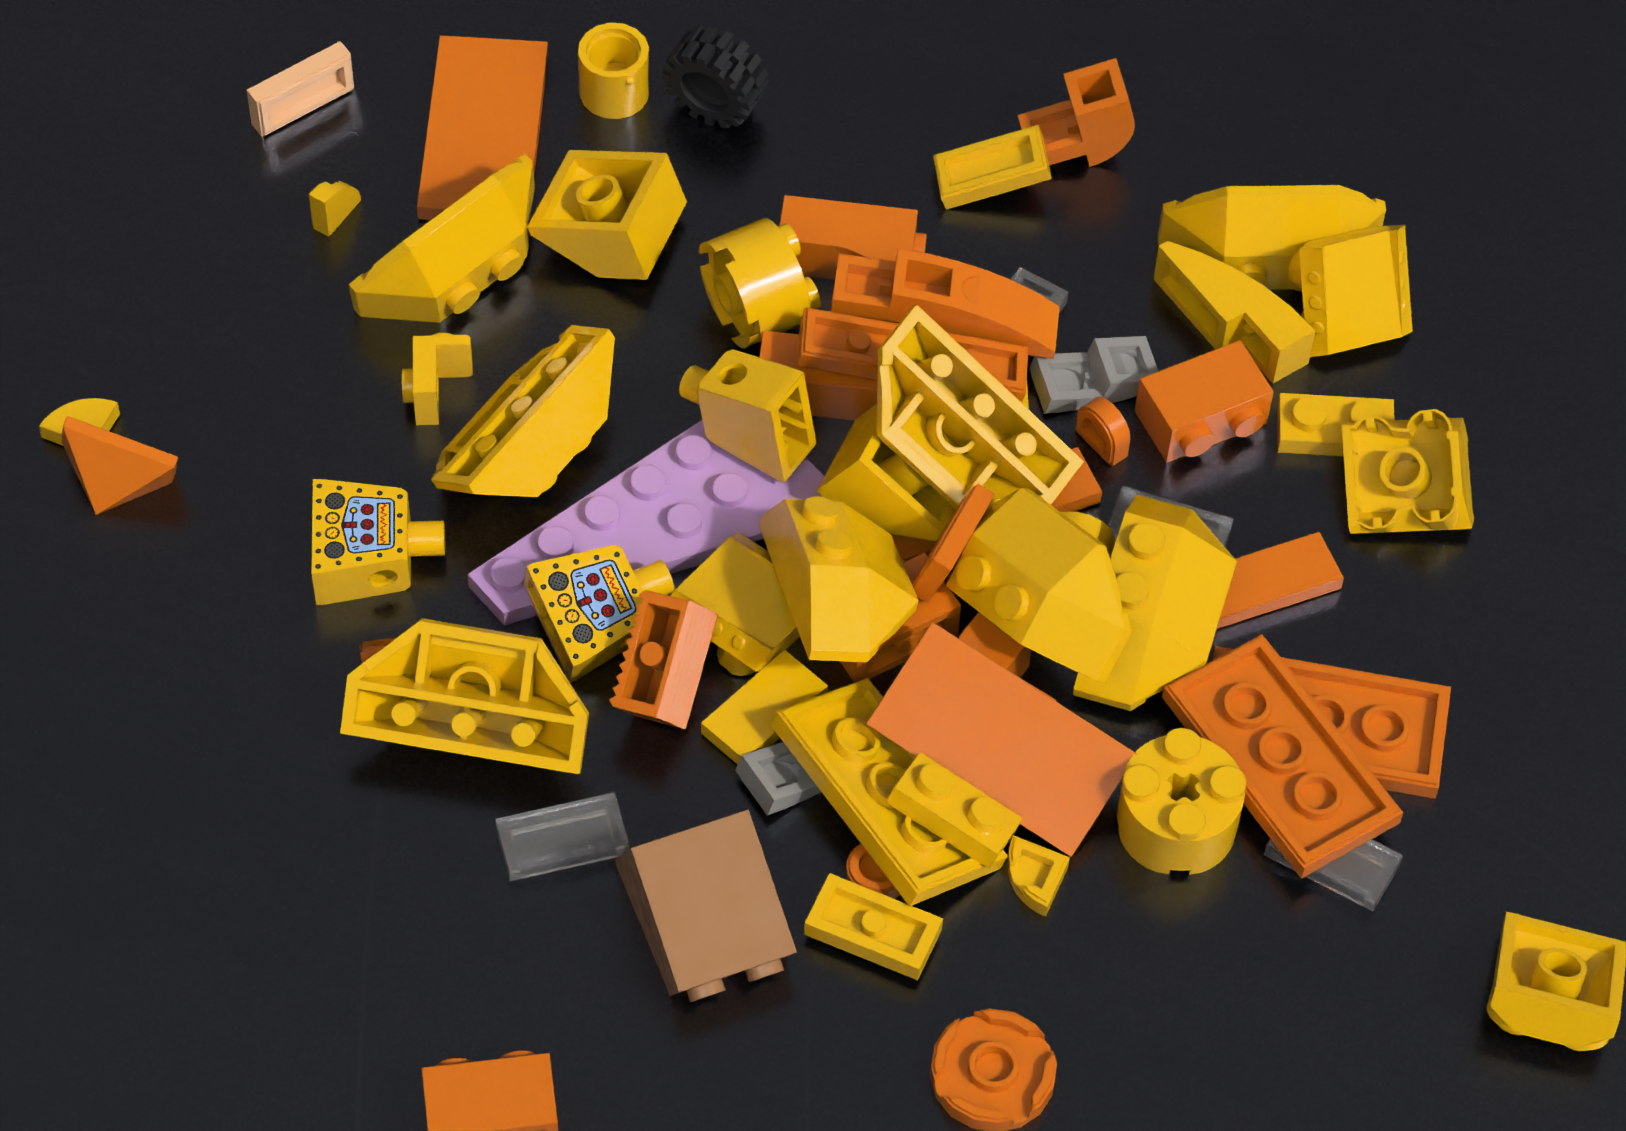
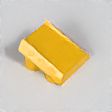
M1405 224L1366 227L1311 240L1302 246L1292 257L1289 264V273L1292 284L1297 289L1302 290L1304 311L1301 317L1316 330L1310 357L1331 355L1400 338L1413 332Z
M1431 409L1418 411L1410 420L1387 421L1379 416L1361 418L1357 422L1342 423L1350 534L1472 529L1474 514L1468 457L1469 440L1463 418H1448L1443 412Z
M740 532L730 536L670 595L695 602L718 613L711 642L718 646L717 656L719 663L733 675L746 676L756 671H761L800 637L769 552Z

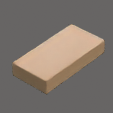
M339 41L247 89L251 125L261 137L266 136L353 90L351 53Z

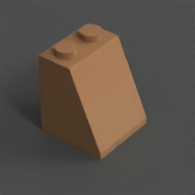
M749 809L633 847L615 859L618 872L670 996L686 991L690 1002L720 993L726 990L723 978L745 971L748 982H752L784 971L781 959L797 953Z

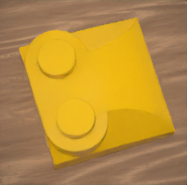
M1506 911L1493 986L1487 1002L1488 1015L1502 1030L1513 1035H1525L1557 1043L1576 1051L1602 1048L1608 1043L1609 1039L1614 1038L1620 1021L1626 967V942Z

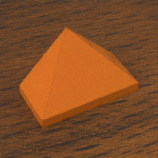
M66 417L62 428V444L96 515L172 483L177 469V456L75 418Z

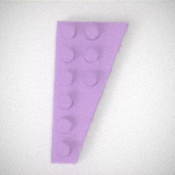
M701 420L468 574V585L504 626L537 616L536 610L523 585L527 565L610 545H620L632 570L662 559L670 574L701 565L720 545L737 532H740L753 542L764 539L759 528L761 515L785 498L806 500L814 496L823 497L817 492V489L824 475L805 458L785 483L780 482L712 443L706 437L703 420Z

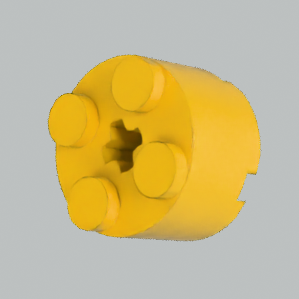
M762 218L700 244L699 254L708 253L709 263L700 266L706 293L722 326L733 322L741 334L731 338L740 348L745 349L762 342L764 330L784 333L800 326V319L805 307L820 308L821 301L818 290L810 277H804L796 256L800 255L801 248L796 233L788 223L777 226L772 220Z
M1173 729L1167 735L1153 739L1141 746L1135 752L1137 755L1133 754L1124 770L1117 807L1118 832L1121 843L1126 851L1144 867L1154 872L1168 875L1170 870H1190L1189 875L1203 873L1213 868L1231 850L1243 808L1246 779L1235 760L1219 745L1199 737L1197 733L1190 729Z

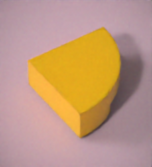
M325 181L318 184L308 193L313 229L329 237L361 201L359 191L342 181L335 182L334 184Z
M100 398L81 399L67 403L54 410L39 425L41 437L63 446L62 428L67 416L110 431L120 415L118 402Z
M1013 835L1008 853V876L1015 893L1025 905L1046 917L1066 874L1070 857Z

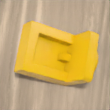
M436 333L431 336H413V368L402 369L403 403H414L416 425H439V378L471 377L473 375L471 337L469 335Z

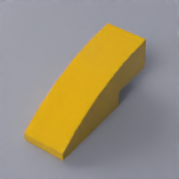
M1170 241L1159 245L1153 280L1215 350L1241 340L1258 368L1272 383L1309 364L1316 330L1285 301L1264 285L1236 268L1202 252Z

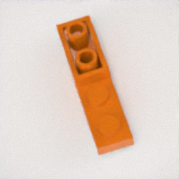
M900 248L897 250L895 261L838 254L830 312L899 323L912 306L918 305L945 332L1027 346L1028 355L1054 359L1060 306L1013 280L960 261Z

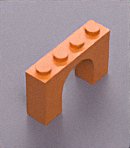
M784 195L780 226L788 223L796 233L801 248V253L796 258L804 276L835 280L839 253L895 261L898 248L925 253L927 234L916 232L918 210ZM763 331L759 358L804 372L812 416L855 421L859 416L877 404V379L797 366L799 334Z

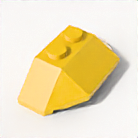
M526 153L492 174L378 260L372 269L349 283L353 309L360 317L440 323L453 312L460 314L468 310L477 301L480 292L497 279L504 281L513 276L521 268L524 259L528 255L530 233L527 226L532 219L535 192L533 163Z
M1341 185L1226 186L1193 195L1183 202L1174 200L1163 203L1157 237L1158 246L1166 241H1170L1226 263L1261 283L1269 290L1294 289L1302 292V290L1297 289L1292 284L1289 273L1290 261L1298 250L1311 240L1366 227L1383 226L1386 205L1385 201L1381 199H1370L1361 192Z
M918 305L910 308L879 347L877 436L954 508L957 509L973 485L976 486L977 483L995 494L989 505L1022 487L1030 489L1051 505L1084 461Z
M571 325L559 335L558 343L541 350L515 371L442 450L436 465V472L431 479L436 488L479 495L539 497L541 493L551 488L557 480V475L576 454L583 451L590 444L594 433L607 420L615 337L611 330Z
M1022 487L988 506L955 565L946 577L945 586L1019 644L1096 682H1106L1132 633L1128 615L1122 612L1120 590L1107 547L1027 488Z
M1137 494L1124 514L1110 557L1120 590L1122 612L1128 615L1132 633L1105 683L1096 682L1078 673L1073 689L1074 696L1132 711L1145 703L1146 698L1163 691L1164 687L1206 665L1237 563L1236 559L1193 509Z
M819 496L810 497L806 500L785 498L761 515L759 528L809 660L868 662L877 653L879 645L892 637L916 611L919 600L891 534L845 503Z
M422 618L347 675L340 734L580 774L589 712L541 638Z

